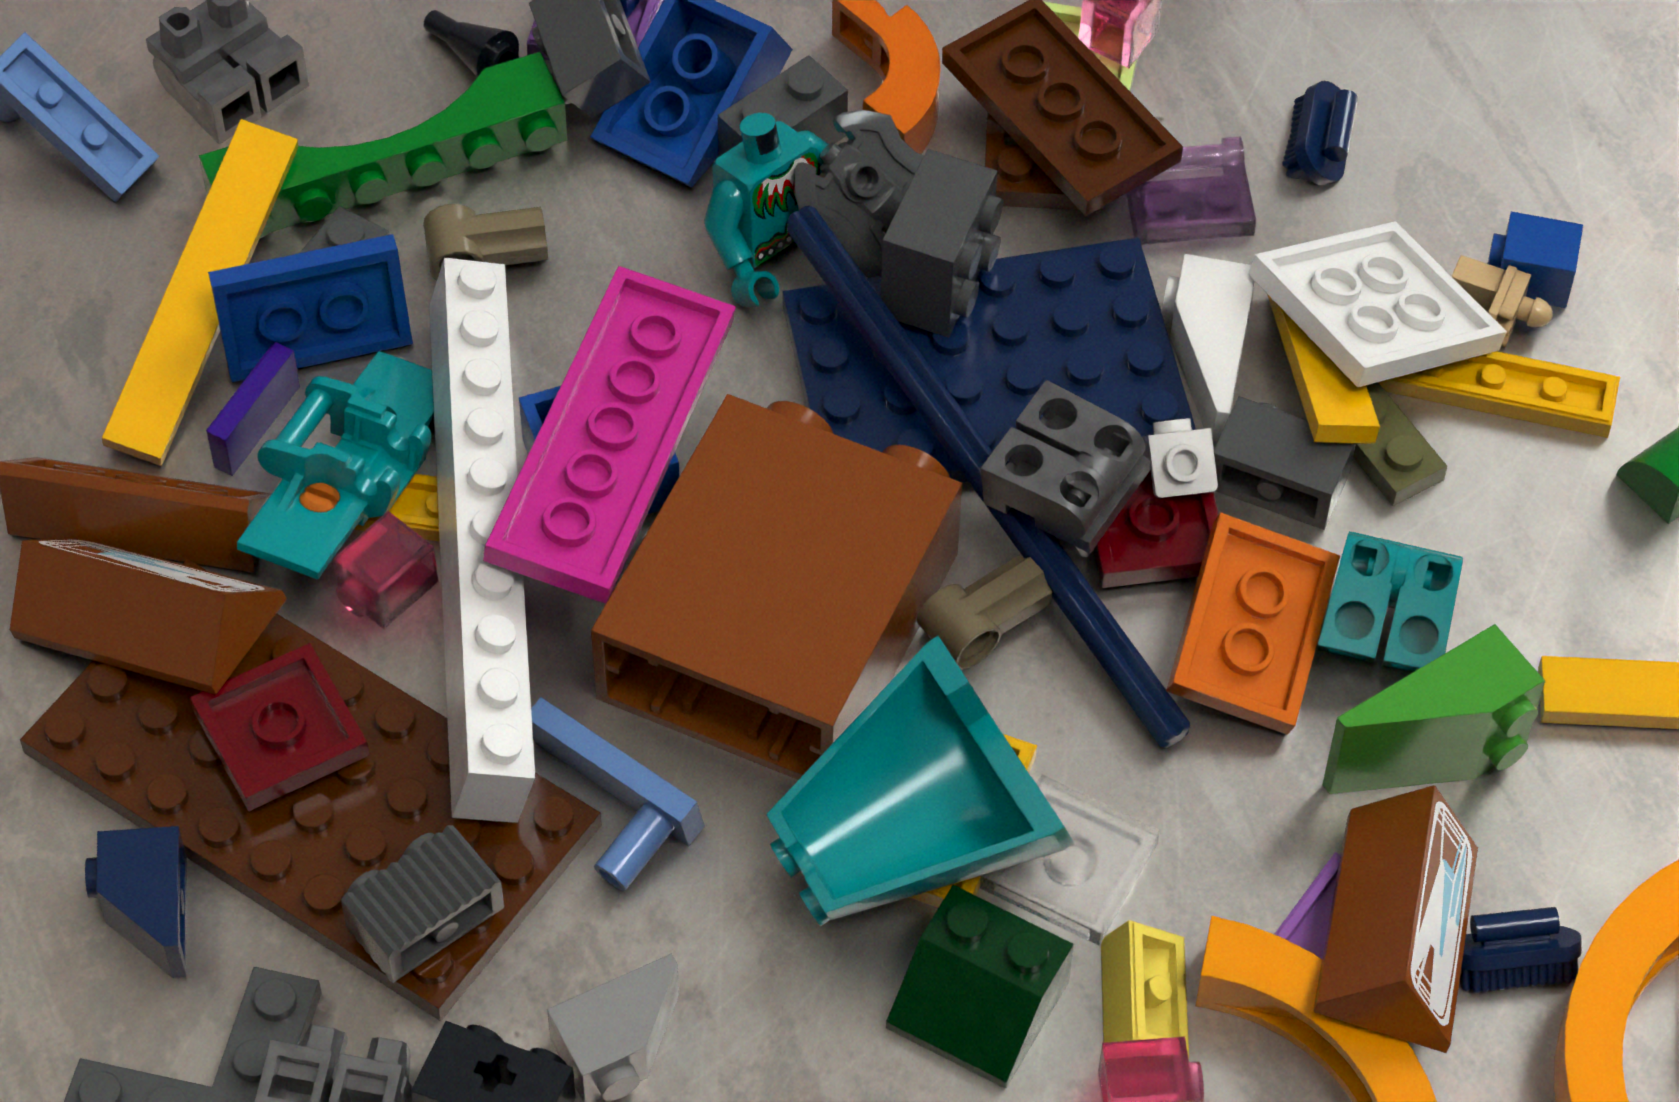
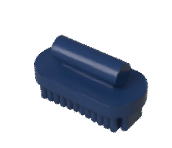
M1321 81L1308 87L1304 95L1294 100L1291 134L1286 146L1284 161L1282 162V165L1287 169L1286 175L1289 178L1312 181L1318 185H1327L1343 177L1358 101L1356 93L1351 90H1341L1332 82Z
M1556 907L1471 916V933L1466 934L1460 974V984L1464 991H1469L1471 988L1474 993H1480V991H1496L1497 988L1499 990H1504L1505 987L1512 989L1513 986L1519 988L1521 985L1523 987H1528L1529 985L1537 986L1538 983L1541 986H1545L1547 983L1553 985L1555 982L1557 984H1562L1563 982L1569 984L1572 980L1576 979L1578 958L1582 954L1581 934L1572 928L1560 926Z

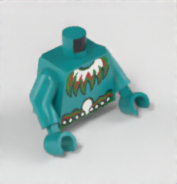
M760 112L751 114L741 121L739 126L742 142L716 158L712 166L713 191L704 218L705 229L726 270L733 269L737 276L731 287L732 297L736 303L744 307H759L758 299L753 290L754 284H756L758 293L764 299H775L778 297L780 289L776 277L770 272L754 271L753 268H756L795 242L787 231V219L793 212L799 211L795 197L796 165L801 162L808 163L816 168V175L819 176L822 173L820 166L824 162L820 154L829 145L808 130L797 132L784 122L775 121L772 115Z

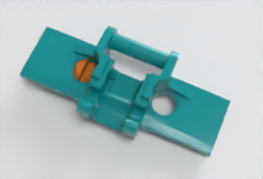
M378 351L354 384L324 376L312 379L306 387V399L277 438L275 440H267L258 451L257 458L262 468L268 473L282 478V481L237 541V550L318 580L356 526H363L368 518L387 515L426 460L432 439L428 425L434 418L431 369ZM329 414L330 433L341 437L336 447L334 448L321 442H317L312 449L302 447L323 417Z

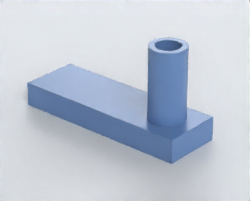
M26 32L0 56V121L13 122L23 117L115 203L159 158V155Z
M542 697L531 708L533 740L537 745L637 811L594 865L597 873L612 886L621 891H626L670 834L687 846H690L705 827L697 801Z

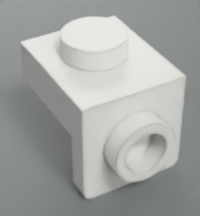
M1190 418L1154 422V435L1142 437L1146 446L1142 456L1150 459L1154 495L1157 498L1215 491L1218 487L1211 428L1192 430Z

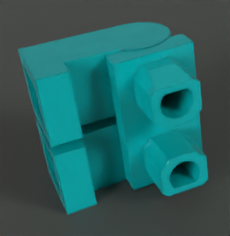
M1349 531L1319 638L1318 650L1374 663L1388 607L1395 609L1382 665L1415 672L1442 656L1446 652L1463 557Z

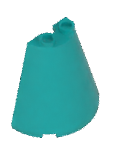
M939 636L927 642L766 814L779 835V838L770 843V846L791 878L801 871L804 874L809 886L799 892L820 926L830 920L839 919L1055 854L1075 844L1067 829L996 725Z

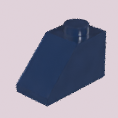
M179 826L97 831V857L86 858L85 883L88 898H98L106 924L172 978L186 977L187 856Z

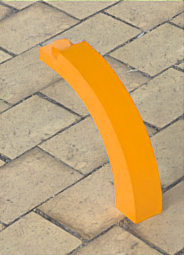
M1679 859L1662 868L1638 886L1612 912L1594 937L1578 970L1559 1027L1554 1056L1555 1102H1629L1623 1073V1040L1627 1017L1646 987L1665 968L1679 958Z
M1211 916L1196 1007L1235 1015L1283 1036L1324 1067L1344 1089L1352 1102H1437L1430 1081L1407 1041L1313 1012L1322 964L1321 958L1280 936L1244 923Z

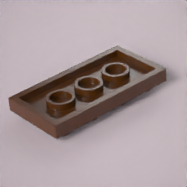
M1028 0L942 48V64L1085 216L1181 162L1183 146L1042 0Z

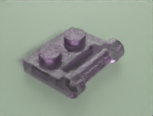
M1241 136L1222 138L1221 144L1183 147L1181 162L1164 171L1222 168L1224 176L1149 181L1126 193L1134 238L1139 237L1141 245L1254 236L1256 216L1245 168L1244 146Z

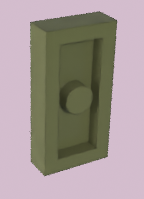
M1377 382L1366 385L1380 425L1376 443H1356L1353 458L1394 507L1443 481L1447 465Z

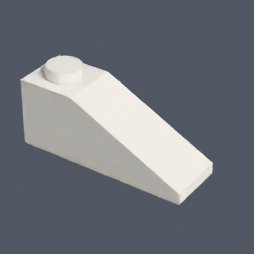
M1185 254L1180 278L1168 276L1162 312L1173 314L1170 339L1204 429L1211 428L1213 447L1215 448L1231 414L1255 280L1248 274L1251 265Z

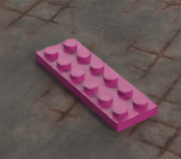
M621 266L617 267L485 544L483 561L601 603H607L731 328L736 306Z

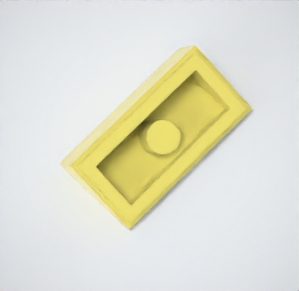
M1128 920L1106 935L1101 943L1104 1056L1106 1059L1118 1062L1183 1063L1189 1059L1184 937Z

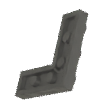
M253 967L212 1087L80 1058L64 1102H255L270 1040L301 1045L307 1029L312 1023L322 994L320 982L315 979Z

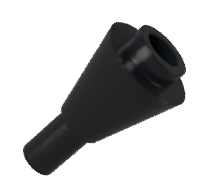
M437 10L429 12L424 19V29L447 42L449 47L476 77L480 75L484 68L519 58V41L517 36L511 31L457 22Z

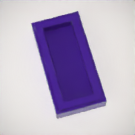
M276 342L274 345H271L207 428L206 432L214 468L233 476L300 388L294 350Z

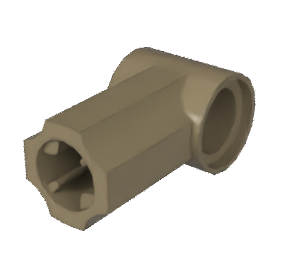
M447 204L431 210L424 218L423 227L430 272L436 281L444 258L505 265L548 260L545 224L541 207L476 215L475 211L468 206Z
M1018 555L965 589L959 584H951L940 589L923 604L916 620L931 640L936 636L940 637L961 670L969 669L984 660L995 649L1002 634L1049 606L1052 602L1053 592L1047 584L1044 572L1031 557L1026 559Z

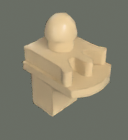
M1460 255L1451 277L1507 331L1501 345L1502 347L1506 348L1517 319L1527 322L1529 327L1536 328L1546 326L1551 321L1553 312L1548 302L1539 297H1536V299L1526 297L1531 274L1519 271L1516 267L1508 265L1507 270Z

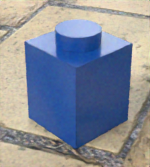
M1511 211L1506 234H1493L1487 264L1507 270L1508 265L1516 267L1519 271L1531 274L1526 297L1532 299L1539 297L1548 302L1550 306L1566 309L1576 273L1583 224Z

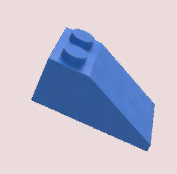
M663 0L638 47L651 82L605 110L590 138L692 188L719 156L718 114L778 76L793 49L773 27L715 0Z

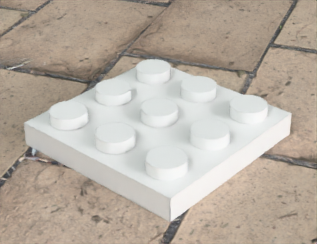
M1396 221L1255 254L1248 272L1271 299L1287 313L1357 387L1499 351L1507 332Z

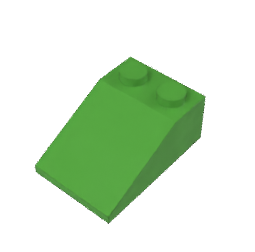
M1494 624L1337 717L1322 785L1329 794L1473 780L1494 767L1497 770L1507 769L1516 763L1528 749L1527 740L1533 721L1538 715L1537 707L1545 680L1498 626Z

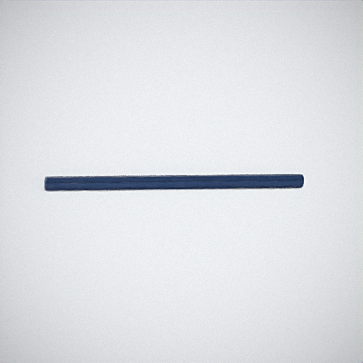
M808 205L799 211L793 212L787 219L788 233L984 502L980 468L993 451L817 209ZM986 505L1023 558L1031 557L1042 569L1047 584L1053 592L1052 598L1158 745L1167 748L1181 741L1189 733V720L1170 694L1166 692L1165 687L1055 536L1035 527L1034 517L1011 507L1007 514Z

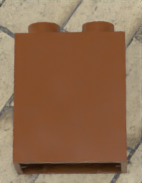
M727 394L591 629L596 699L799 780L892 680L920 627L916 620L919 610L933 594L939 591L958 554L962 483L951 479L941 463L917 448L906 445H891L880 452L835 435L829 424L820 415L801 404L790 401H776L767 408Z

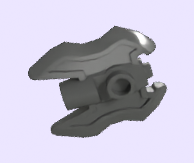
M866 110L843 112L834 118L833 124L838 133L845 132L849 140L839 145L830 143L824 148L820 154L824 162L820 166L822 173L819 176L816 175V168L804 162L797 163L795 168V197L799 210L808 205L817 209L866 278L881 276L883 238L924 155L916 153L901 139L891 115Z

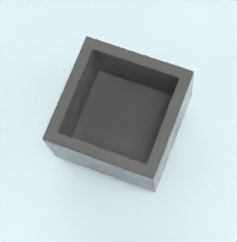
M927 149L882 242L881 299L897 321L949 338L959 316L966 318L970 316L979 292V282H976L981 270L991 271L1001 243V237L993 235L999 223L1004 203L1003 198L996 197L997 170Z

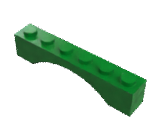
M541 52L484 68L469 89L446 109L418 126L390 137L349 146L320 148L298 146L297 153L260 238L271 232L303 222L320 220L326 215L333 214L339 206L349 209L362 204H372L387 196L420 186H430L445 178L474 169L488 168L497 162L533 151H543L555 144L568 141L565 102ZM228 147L199 155L207 195Z

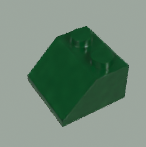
M952 885L919 939L886 1020V1028L1006 1089L1069 983L1074 944Z

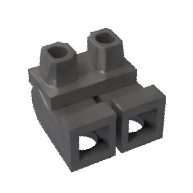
M206 0L192 10H189L187 7H174L159 17L160 30L146 38L148 51L154 56L153 67L165 90L219 145L234 135L240 119L253 123L261 118L260 107L269 113L309 86L303 47L288 34L280 38L268 28L267 18L248 0ZM278 71L285 75L284 81L279 86L270 89L268 78ZM231 102L236 103L239 107L237 112L232 117L223 119L221 109Z
M1046 380L1017 418L1016 429L1011 427L980 468L984 504L1005 514L1012 507L1034 517L1035 527L1055 536L1063 548L1081 557H1088L1150 471V459L1142 456L1146 448L1145 442L1139 432L1123 419Z
M311 1024L301 1045L270 1040L255 1102H413L411 1096L412 1086L408 1080L411 1051L407 1043L403 1041L377 1037L371 1040L367 1058L347 1055L345 1051L349 1038L345 1032L335 1028Z

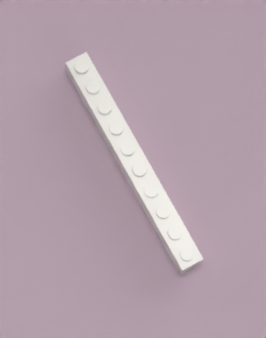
M444 258L429 304L451 811L452 818L518 823L535 780L524 580L522 574L483 561L485 544L517 479L505 264Z

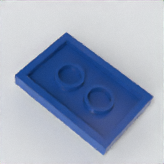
M393 234L208 272L231 382L245 380L269 347L274 345L275 342L294 350L297 369L413 344L399 254Z

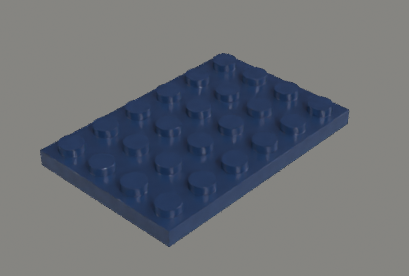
M1139 237L996 259L990 272L981 270L976 282H979V292L974 308L968 318L959 316L949 338L899 322L992 451H994L1011 427L1016 429L1017 418L1046 380L1123 419L1133 426L1141 437L1154 435L1153 423L1190 418L1191 428L1196 430ZM881 276L867 278L881 297ZM827 285L783 291V310L806 407L820 415L829 424L835 435L880 452L891 445H906L917 448L941 463L951 479L961 483L968 482Z

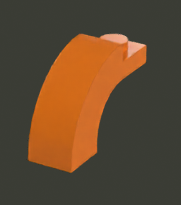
M832 0V35L869 64L883 79L880 87L863 100V110L891 115L901 139L916 153L922 154L935 131L939 110L940 57L930 30L919 15L908 5L892 16H888L885 9L876 0Z

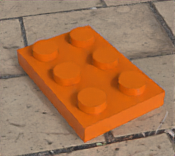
M1220 512L1212 524L1166 692L1288 735L1296 726L1340 555Z

